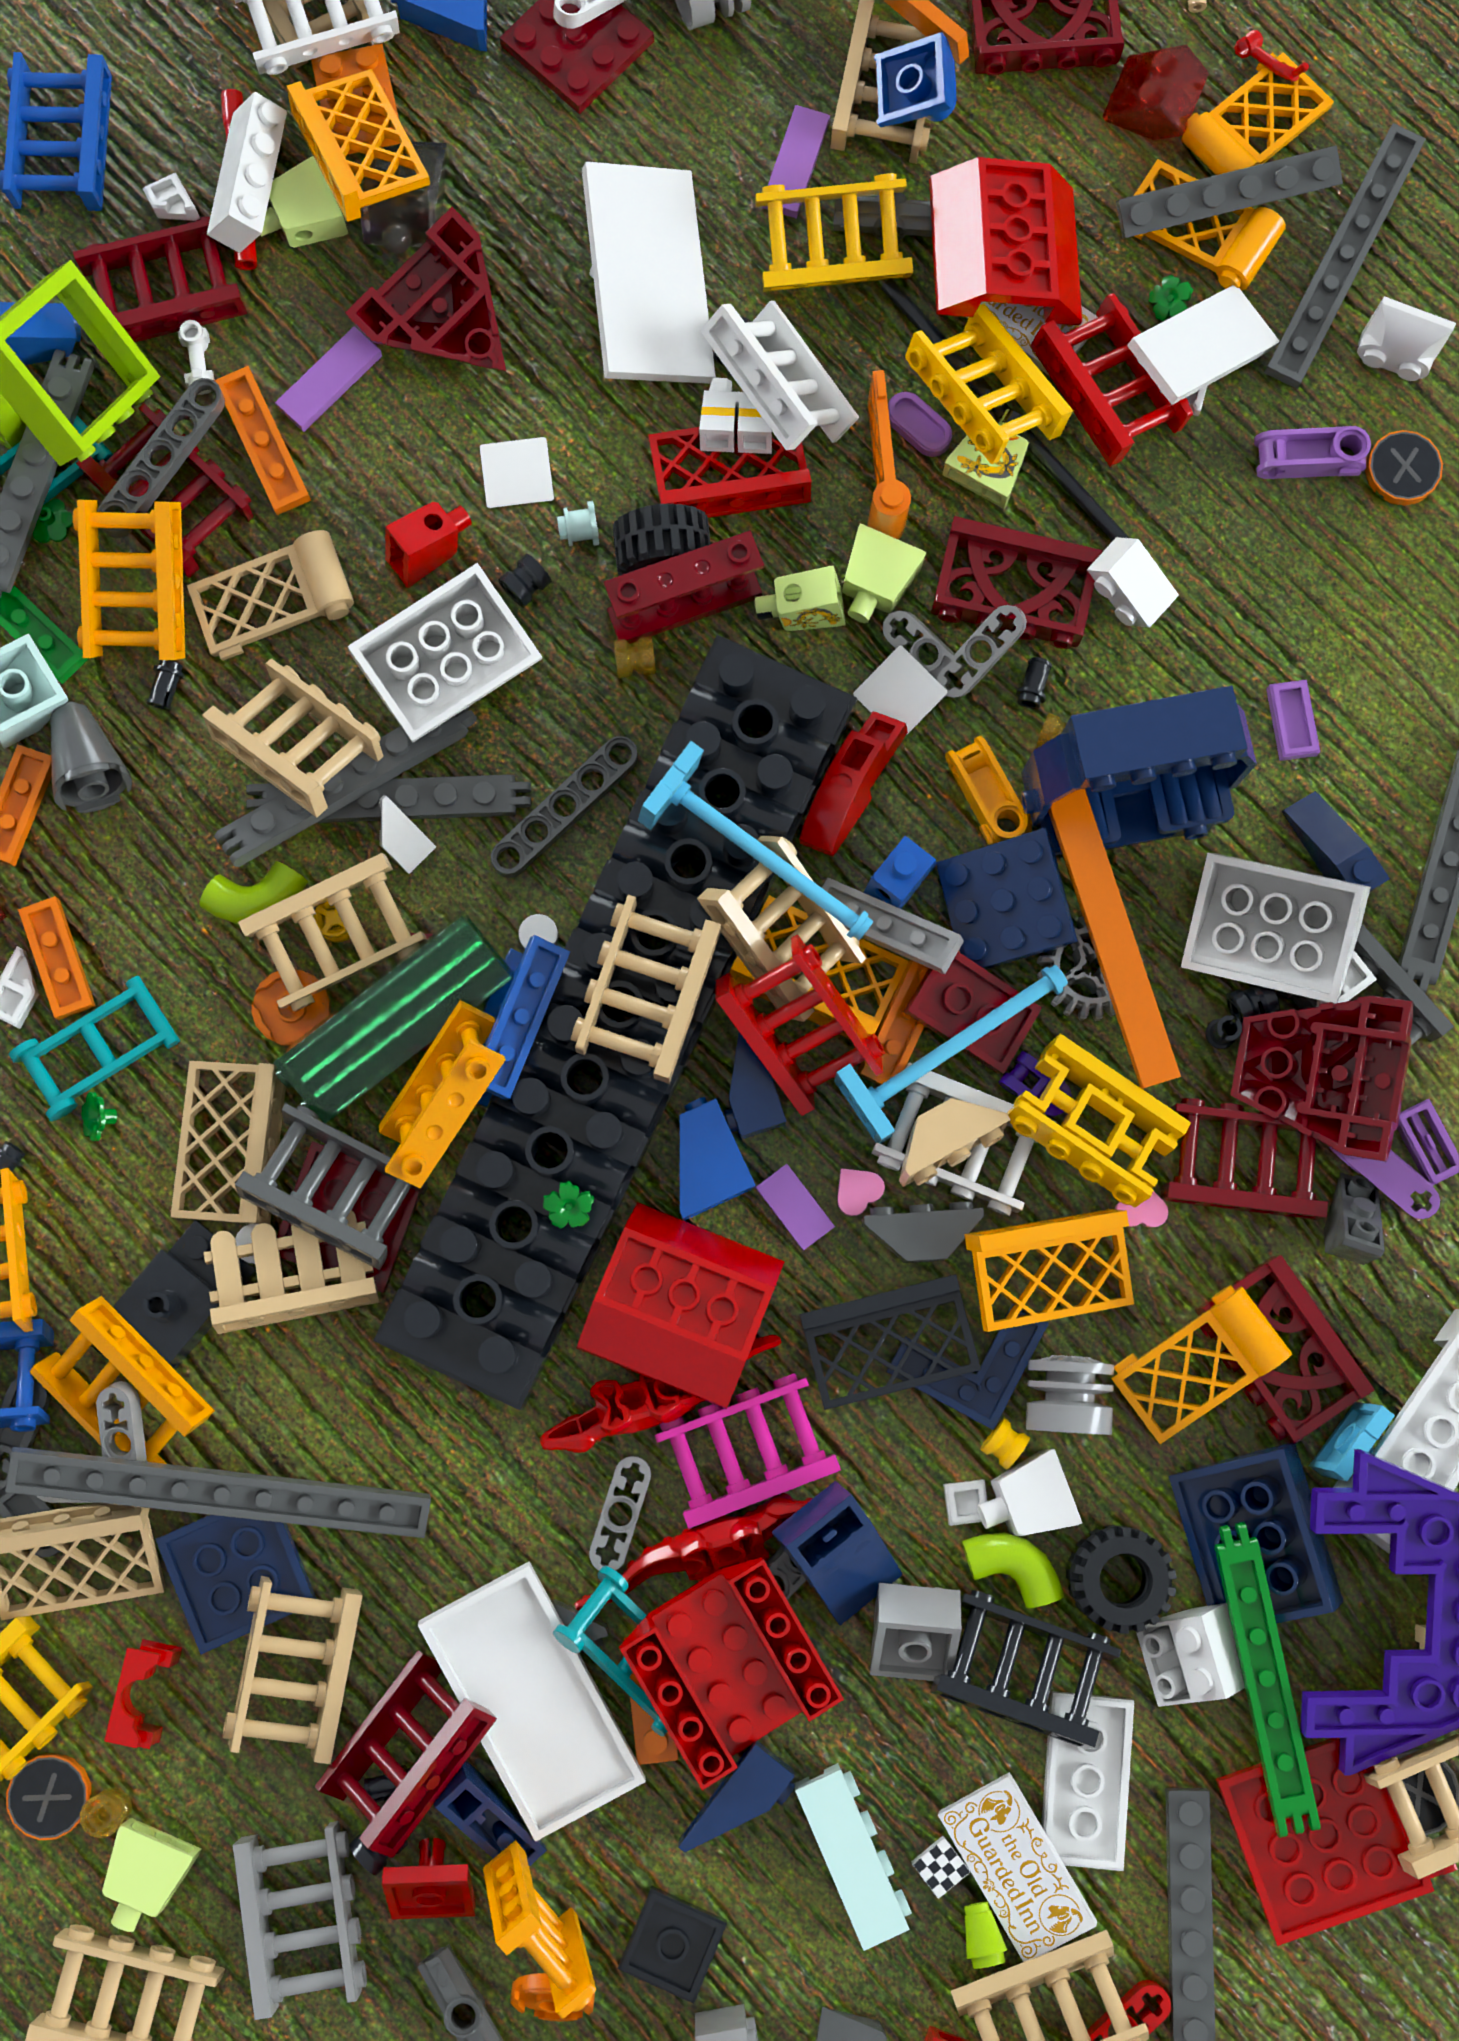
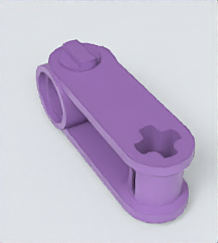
M1357 426L1265 431L1254 437V446L1259 449L1260 465L1256 468L1257 476L1263 479L1358 476L1361 474V471L1366 469V456L1371 448V440L1366 431ZM1341 447L1350 448L1354 452V455L1351 456L1345 454L1341 450Z
M1329 1147L1357 1173H1361L1414 1218H1429L1439 1209V1194L1432 1184L1391 1149L1387 1162L1344 1155ZM1415 1191L1419 1194L1428 1191L1426 1193V1198L1429 1201L1428 1204L1423 1206L1418 1203L1413 1207L1414 1201L1411 1194Z

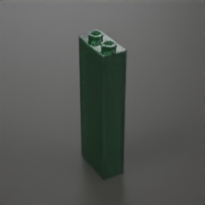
M463 911L281 1052L273 1062L277 1067L274 1070L275 1074L287 1088L292 1086L302 1097L300 1100L302 1106L315 1112L323 1123H327L433 1041L460 1000L473 1007H477L512 980L514 972L466 912Z

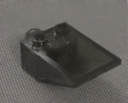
M411 141L429 175L430 185L360 208L364 244L383 245L389 252L401 254L407 251L409 247H421L427 241L425 233L443 216L447 143ZM401 144L382 147V149L396 153ZM374 158L370 168L386 172L391 162ZM399 165L394 175L407 178L416 175L413 169ZM365 177L363 192L377 188L381 182Z

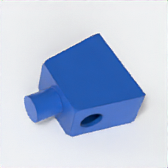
M904 836L873 874L863 893L902 909L936 867V859L908 837ZM878 889H881L884 892H886L891 899H888L885 896H883Z

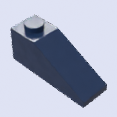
M1316 791L1282 811L1324 877L1371 887L1370 892L1390 879L1370 847Z
M739 1032L728 1102L730 1109L724 1110V1115L731 1133L738 1131L740 1140L785 1126L786 1118L771 1074Z
M758 1740L754 1741L736 1762L738 1768L726 1775L681 1835L678 1847L683 1852H687L769 1811L775 1802L782 1805L795 1788V1784L792 1782V1779L795 1777L793 1769Z
M467 1760L434 1803L438 1811L492 1858H495L515 1840L526 1852L529 1867L547 1851L546 1846L541 1840L535 1842L525 1822L490 1782Z

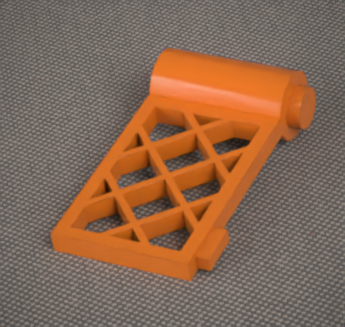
M884 370L872 372L867 402L876 482L867 526L893 538L900 539L906 525L911 494L909 488L904 483L896 480Z

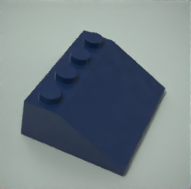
M1288 1443L1169 1475L1207 1606L1226 1603L1215 1553V1545L1222 1543L1219 1527L1228 1525L1233 1541H1236L1238 1539L1235 1523L1245 1522L1249 1538L1256 1537L1258 1540L1276 1624L1331 1613L1344 1602L1324 1535L1315 1534L1310 1529L1311 1493L1296 1444Z

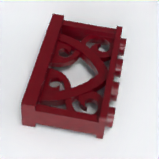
M967 0L975 59V73L994 76L1013 71L1033 73L1041 69L1059 68L1061 70H1071L1082 66L1103 68L1119 63L1124 48V37L1122 36L1118 0H1103L1105 14L1091 11L1093 0ZM1061 1H1072L1069 2L1068 6L1061 3ZM1048 2L1056 13L1071 18L1064 28L1050 39L1034 33L1020 22L1033 12L1036 3ZM1026 4V6L1023 9L1014 12L1018 9V6L1016 5ZM982 7H990L996 18L984 24ZM1092 21L1100 24L1106 30L1107 37L1085 39V36L1088 34L1095 35L1096 37L1098 34L1093 25L1085 22ZM1003 27L1004 30L997 37V43L1004 40L1009 44L989 46L986 40L988 34L997 28Z
M954 516L931 614L938 615V618L944 622L959 623L964 621L975 624V627L979 628L995 609L1000 606L1010 605L998 593L989 577L1006 572L1012 567L1015 560L1026 562V570L1030 579L1043 591L1026 601L1011 605L1021 609L1026 616V629L1018 639L1029 641L1037 638L1049 641L1050 645L1060 649L1078 647L1084 636L1095 582L1087 569L1101 555L1103 550ZM956 547L966 548L969 567L951 570ZM990 554L1003 558V563L998 566L984 567V564H993V561L989 558ZM1038 566L1052 569L1051 573L1045 574L1046 578L1053 580L1052 583L1039 575L1037 572ZM1074 574L1084 576L1080 599L1065 589ZM960 577H972L973 581L965 583L960 589V592L969 591L972 594V600L965 601L953 598L949 590L953 581ZM1057 597L1067 601L1073 609L1074 617L1067 624L1049 619V613L1052 611L1059 612L1063 616V607L1054 600ZM984 600L988 604V606L982 605ZM1037 612V617L1030 616ZM1002 614L999 619L1003 624L998 630L1014 631L1016 626L1013 621L1016 616L1014 614L1010 616Z
M1276 1255L1262 1262L1251 1272L1231 1284V1286L1235 1290L1240 1287L1246 1290L1265 1276L1271 1284L1262 1294L1258 1303L1253 1302L1276 1331L1294 1333L1303 1330L1308 1338L1302 1344L1298 1354V1368L1301 1376L1288 1375L1272 1370L1242 1388V1390L1255 1407L1261 1406L1269 1419L1265 1423L1278 1441L1284 1440L1287 1444H1297L1305 1436L1357 1400L1369 1395L1375 1389L1282 1255ZM1209 1299L1204 1304L1198 1306L1195 1311L1200 1316L1213 1307L1215 1303L1212 1299ZM1286 1307L1291 1312V1320L1287 1324L1279 1323L1269 1315L1271 1310L1277 1317H1280V1309ZM1208 1322L1199 1327L1209 1340L1214 1338L1217 1342L1218 1336ZM1222 1342V1352L1230 1353ZM1315 1352L1321 1355L1323 1363L1319 1367L1311 1365L1316 1374L1311 1376L1308 1368V1356ZM1221 1358L1231 1373L1237 1372L1240 1377L1246 1374L1237 1361ZM1264 1383L1277 1386L1279 1388L1276 1389L1272 1396V1394L1270 1393V1391ZM1341 1384L1345 1392L1321 1408L1317 1389ZM1300 1390H1307L1310 1398L1308 1415L1298 1421L1290 1419L1283 1409L1284 1400L1292 1398L1295 1401L1296 1410H1298L1302 1404Z

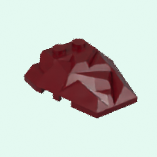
M1378 996L1359 997L1358 1000L1336 1004L1333 1002L1319 1004L1318 1007L1290 1009L1244 1017L1231 1096L1298 1129V1131L1321 1141L1344 1155L1387 1162L1392 1146L1393 1134L1397 1130L1411 1050L1412 1039L1410 1038L1413 1020V1002Z

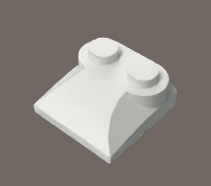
M1384 296L1362 331L1357 353L1363 363L1369 367L1384 368L1397 373L1404 380L1416 381L1428 376L1433 361L1453 332L1456 323Z

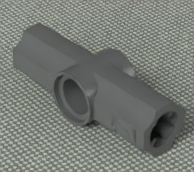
M894 193L898 240L904 238L905 235L932 237L930 201L907 200L904 194ZM876 195L875 198L857 197L860 232L873 233L876 239L883 241L879 195ZM835 199L833 231H845L842 199Z
M450 1944L431 1953L417 1965L444 2015L446 2029L456 2036L458 2041H503L485 2008L486 2003L483 1995L473 1987ZM461 2003L468 2004L474 2009L476 2016L471 2020H462L456 2015L454 2007Z

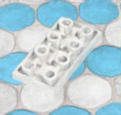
M1232 285L1133 337L1127 346L1159 387L1161 393L1173 405L1270 352L1280 341L1240 288Z

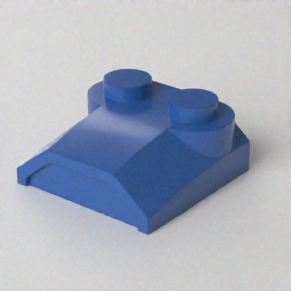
M942 32L874 55L877 71L879 114L877 124L880 127L923 117L930 121L938 122L944 120L952 113L957 100L955 61L948 39Z

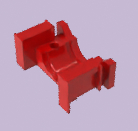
M142 1639L140 1649L127 1648L106 1731L105 1742L150 1749L152 1745L160 1742L163 1727L143 1723L145 1714L133 1706L130 1699V1691L136 1680H145L153 1676L157 1666L170 1668L178 1664L182 1647Z

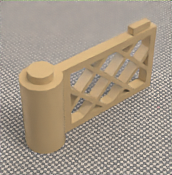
M324 530L308 532L298 537L290 546L187 585L210 654L213 657L220 656L222 661L244 653L242 648L244 645L319 616H325L329 620L340 619L349 613V609L354 604L329 532ZM290 559L293 569L286 583L270 576L276 563ZM248 574L259 578L251 597L235 590L240 578ZM296 580L299 584L300 589L294 587ZM267 581L283 588L274 607L258 600ZM214 587L224 591L216 610L204 606L200 596L201 592ZM290 592L302 596L307 609L295 614L282 610ZM232 595L248 602L239 620L223 614ZM255 606L272 612L266 625L259 628L247 624ZM207 613L213 615L210 621L208 619ZM220 619L236 625L231 638L217 644L214 631Z

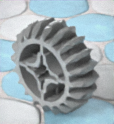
M1081 916L1077 920V928L1074 925L1078 942L1070 944L1074 951L1071 954L1074 960V968L1064 974L1068 985L1063 987V992L1051 1001V1005L1056 1007L1062 1001L1065 1002L1067 1006L1063 1014L1069 1016L1077 1008L1080 1021H1084L1088 1016L1089 1010H1091L1093 1019L1100 1021L1103 1018V1009L1110 1017L1116 1014L1100 967L1093 976H1091V972L1088 975L1085 972L1077 975L1087 963L1086 961H1089V965L1091 963L1099 964L1095 951L1088 942H1083V940L1091 939L1084 918ZM1066 946L1046 951L1045 953L1048 955L1039 956L1037 964L1049 968L1057 965L1060 968L1061 954ZM1041 971L1037 974L1038 980L1043 978ZM1082 984L1090 990L1091 994L1096 993L1098 998L1079 995L1070 986Z

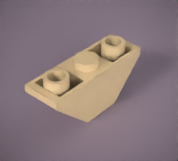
M954 1098L917 1117L911 1128L899 1178L901 1185L904 1187L915 1181L917 1186L936 1176L938 1173L936 1169L948 1162L953 1167L966 1160L971 1155L969 1150L981 1143L984 1148L995 1144L1005 1136L1003 1131L1010 1122V1117L1005 1112Z

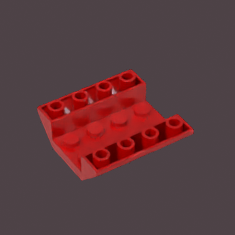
M977 157L931 175L929 185L936 314L973 317L981 302L1043 306L1044 323L1054 320L1056 324L1080 326L1082 323L1074 193L1073 188L1049 163Z
M637 1202L622 1231L594 1297L576 1349L727 1409L785 1261Z
M762 1557L719 1569L648 1613L619 1646L624 1658L702 1791L737 1769L738 1767L732 1756L754 1743V1741L759 1740L801 1712L810 1722L844 1700Z

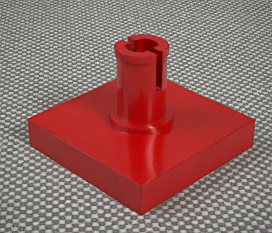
M429 1838L422 1839L419 1842V1866L383 1867L382 1887L392 1920L475 1916L476 1899L468 1864L444 1865V1850L446 1848L444 1840L433 1838L432 1858Z

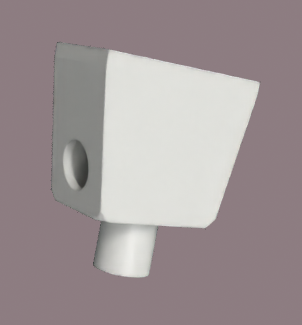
M1055 1449L1041 1450L991 1480L996 1498L977 1505L979 1517L986 1529L1005 1522L1009 1533L1014 1536H1024L1082 1524Z

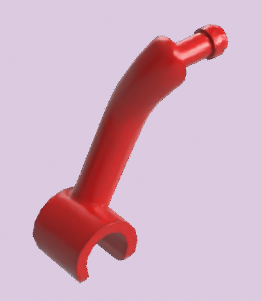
M1252 30L1247 33L1245 37L1240 38L1236 42L1234 47L1235 53L1239 57L1247 58L1252 56L1270 71L1288 81H1298L1299 75L1309 69V65L1306 62L1301 63L1295 68L1280 62L1261 48L1263 37L1258 30Z

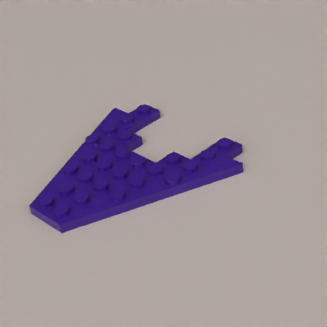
M1354 1449L1352 1488H1312L1310 1529L1315 1534L1391 1533L1389 1569L1394 1574H1429L1425 1649L1385 1650L1383 1690L1302 1691L1300 1732L1305 1738H1340L1339 1769L1344 1775H1353L1459 1728V1492L1361 1449Z

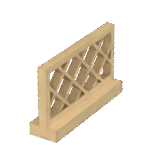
M189 1061L171 1218L245 1224H270L271 1213L243 1198L240 1201L239 1214H227L218 1201L233 1188L237 1192L235 1183L243 1171L252 1176H255L256 1173H262L280 1144L283 1118L281 1110L285 1100L287 1069L275 1064L266 1063L252 1065ZM200 1071H213L221 1083L205 1096L199 1088ZM222 1072H231V1074L226 1078ZM244 1073L255 1074L254 1089L242 1098L232 1083ZM227 1089L238 1103L225 1115L221 1116L211 1102ZM206 1107L217 1122L201 1135L194 1127L195 1116ZM241 1110H244L250 1118L249 1129L238 1138L227 1123ZM222 1128L233 1143L217 1156L206 1141ZM201 1146L212 1161L196 1174L189 1165L190 1155ZM239 1149L245 1157V1167L233 1177L222 1162ZM218 1167L228 1182L212 1195L201 1180ZM194 1186H197L207 1201L195 1211L184 1210L186 1193ZM213 1207L217 1213L206 1211Z
M90 1503L0 1519V1554L11 1553L23 1560L15 1572L0 1565L1 1620L164 1593L166 1584L148 1518L150 1508ZM140 1530L143 1543L137 1551H134L117 1540L122 1533ZM93 1539L104 1545V1548L96 1558H93L76 1548L81 1540ZM52 1546L64 1554L53 1565L35 1555L40 1547ZM110 1549L129 1560L121 1572L101 1562ZM69 1556L89 1567L80 1580L60 1569ZM28 1563L48 1574L40 1586L19 1576ZM137 1564L150 1571L153 1581L138 1583L126 1575ZM96 1571L114 1582L109 1589L97 1590L88 1585L86 1581ZM53 1578L73 1588L68 1596L57 1597L45 1589ZM12 1585H15L33 1596L27 1603L10 1605L7 1592Z

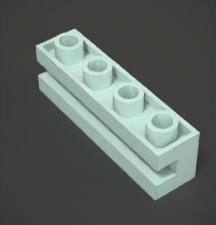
M839 1763L824 1769V1774L811 1780L809 1777H806L794 1783L795 1792L863 1951L910 1930L905 1917L912 1914L902 1889L896 1892L892 1889L888 1876L895 1874L885 1849L877 1852L870 1837L878 1833L868 1810L861 1813L858 1810L854 1797L860 1795L851 1771L843 1774Z

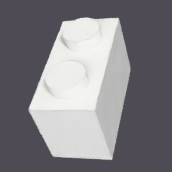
M1116 537L1087 569L1095 580L1094 586L1096 590L1110 600L1116 608L1114 611L1116 617L1127 626L1133 625L1150 628L1179 596L1139 539Z

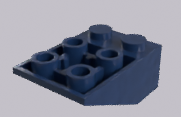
M836 1481L772 1531L774 1537L839 1626L877 1596L879 1583L892 1584L903 1575L872 1522L852 1494Z

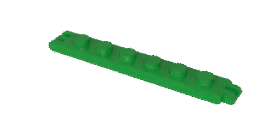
M1245 1522L1235 1523L1238 1539L1236 1541H1233L1228 1525L1220 1526L1219 1532L1222 1543L1215 1545V1553L1275 1829L1279 1838L1288 1836L1285 1819L1290 1818L1295 1835L1304 1833L1302 1815H1306L1310 1830H1320V1820L1259 1543L1256 1537L1249 1538Z

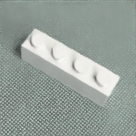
M254 92L233 112L207 231L208 236L239 253L262 234L287 110L257 92Z

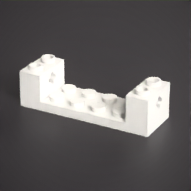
M1459 1309L1453 1311L1433 1341L1443 1348L1371 1453L1452 1490L1459 1483ZM1353 1474L1347 1482L1338 1480L1333 1488H1352ZM1391 1533L1363 1534L1390 1554Z

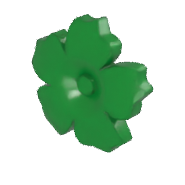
M1171 274L1163 277L1162 287L1159 285L1154 287L1149 293L1148 301L1155 304L1153 312L1157 320L1164 322L1169 316L1173 317L1189 309L1183 302L1191 300V294L1194 291L1189 282L1181 283L1179 278Z
M570 1181L566 1183L561 1182L559 1193L552 1191L549 1195L544 1196L543 1208L550 1211L549 1219L554 1226L563 1228L567 1225L568 1220L571 1227L584 1226L589 1221L587 1213L591 1211L594 1197L591 1196L590 1191L579 1194V1187L573 1185Z

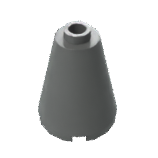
M66 702L65 705L54 710L50 717L52 794L55 803L63 810H66L65 805L76 807L77 813H88L108 808L121 801L119 794L125 789L129 793L132 789L131 775L88 707L76 702Z

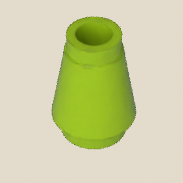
M988 1901L964 1906L966 1914L967 1959H971L973 1969L1005 1963L1004 1952L1007 1951L992 1911L989 1908Z

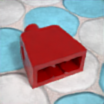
M433 501L385 526V560L407 588L413 586L457 553L458 533L472 525L468 513L460 505L446 513L438 502Z

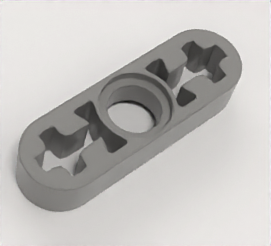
M628 1456L622 1459L616 1466L589 1551L590 1561L599 1571L603 1566H608L616 1571L625 1561L651 1479L650 1466L641 1457ZM632 1463L639 1464V1472L645 1474L643 1481L637 1480L634 1483L631 1492L640 1494L638 1502H635L626 1495H614L616 1486L624 1490L627 1477L621 1475L623 1468H630ZM616 1502H625L632 1509V1519L626 1525H615L609 1518V1509ZM603 1526L616 1533H627L625 1541L617 1537L614 1551L620 1553L619 1559H611L608 1565L601 1563L602 1556L596 1553L598 1547L606 1546L610 1534L601 1533Z

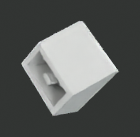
M1227 1603L1192 1608L1160 1617V1621L1157 1624L1152 1625L1149 1623L1145 1625L1146 1630L1137 1633L1158 1707L1227 1699L1245 1688Z

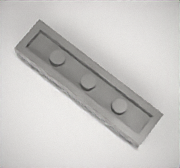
M827 878L822 886L825 891L859 916L863 911L869 914L867 917L873 920V923L862 937L863 939L944 975L964 942L961 935L831 878Z

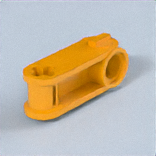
M981 735L974 738V743L956 752L950 750L945 753L948 766L981 825L979 829L988 845L1032 832L1031 815L1024 813L1020 800L990 746ZM1003 818L1009 819L1014 822L1016 830L1005 832L999 828L997 821Z

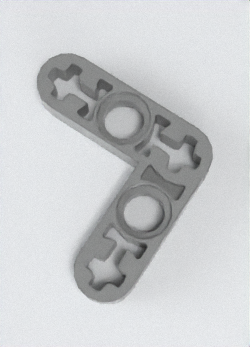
M1011 605L1000 606L988 616L956 653L947 647L910 612L896 611L889 614L883 622V634L887 641L895 648L900 645L903 646L947 690L946 696L956 698L965 696L977 685L1023 634L1027 621L1025 614L1018 607ZM1002 614L1005 616L1014 614L1016 618L1013 623L1016 629L1014 631L1005 630L998 638L1003 640L1004 644L1000 647L996 639L985 632L990 628L992 633H996L1003 624L999 619ZM907 619L909 623L906 629L912 636H918L920 632L924 635L914 642L910 651L906 646L911 644L912 641L905 635H898L897 637L894 635L897 629L894 625L895 620L905 621ZM980 640L988 642L992 649L991 657L984 663H979L972 657V647ZM926 643H932L938 649V659L932 665H925L919 659V650ZM964 657L967 664L977 669L978 672L974 676L972 670L967 671L961 678V682L964 684L963 688L953 687L950 689L948 685L951 679L948 674L949 672L959 673L966 666L960 663V659Z
M115 1382L99 1393L96 1402L102 1457L147 1462L138 1391L128 1382ZM116 1396L117 1400L123 1401L125 1406L120 1409L119 1404L113 1403L112 1397ZM119 1418V1423L115 1424L114 1421ZM116 1432H121L128 1436L131 1442L130 1451H122L117 1447L114 1440ZM37 1496L40 1500L49 1503H98Z

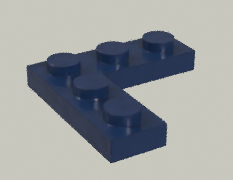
M1011 1304V1306H1010L1009 1310L1007 1311V1313H1006L1004 1319L1007 1317V1315L1009 1314V1312L1011 1311V1309L1013 1308V1306H1014L1015 1304ZM1021 1310L1018 1316L1027 1314ZM1043 1321L998 1330L980 1364V1371H976L975 1374L969 1373L914 1388L981 1425L994 1430L1028 1364V1360L1031 1359L1049 1323ZM904 1336L906 1340L910 1342L912 1341L910 1338ZM916 1342V1346L935 1357L937 1356V1353ZM900 1343L890 1362L892 1365L898 1366L908 1346ZM912 1349L901 1370L914 1378L926 1375L933 1361ZM943 1356L940 1358V1360L954 1368L961 1367ZM937 1364L932 1374L947 1369ZM887 1368L886 1373L892 1375L894 1372L890 1368ZM898 1374L896 1377L901 1381L908 1380L900 1374Z

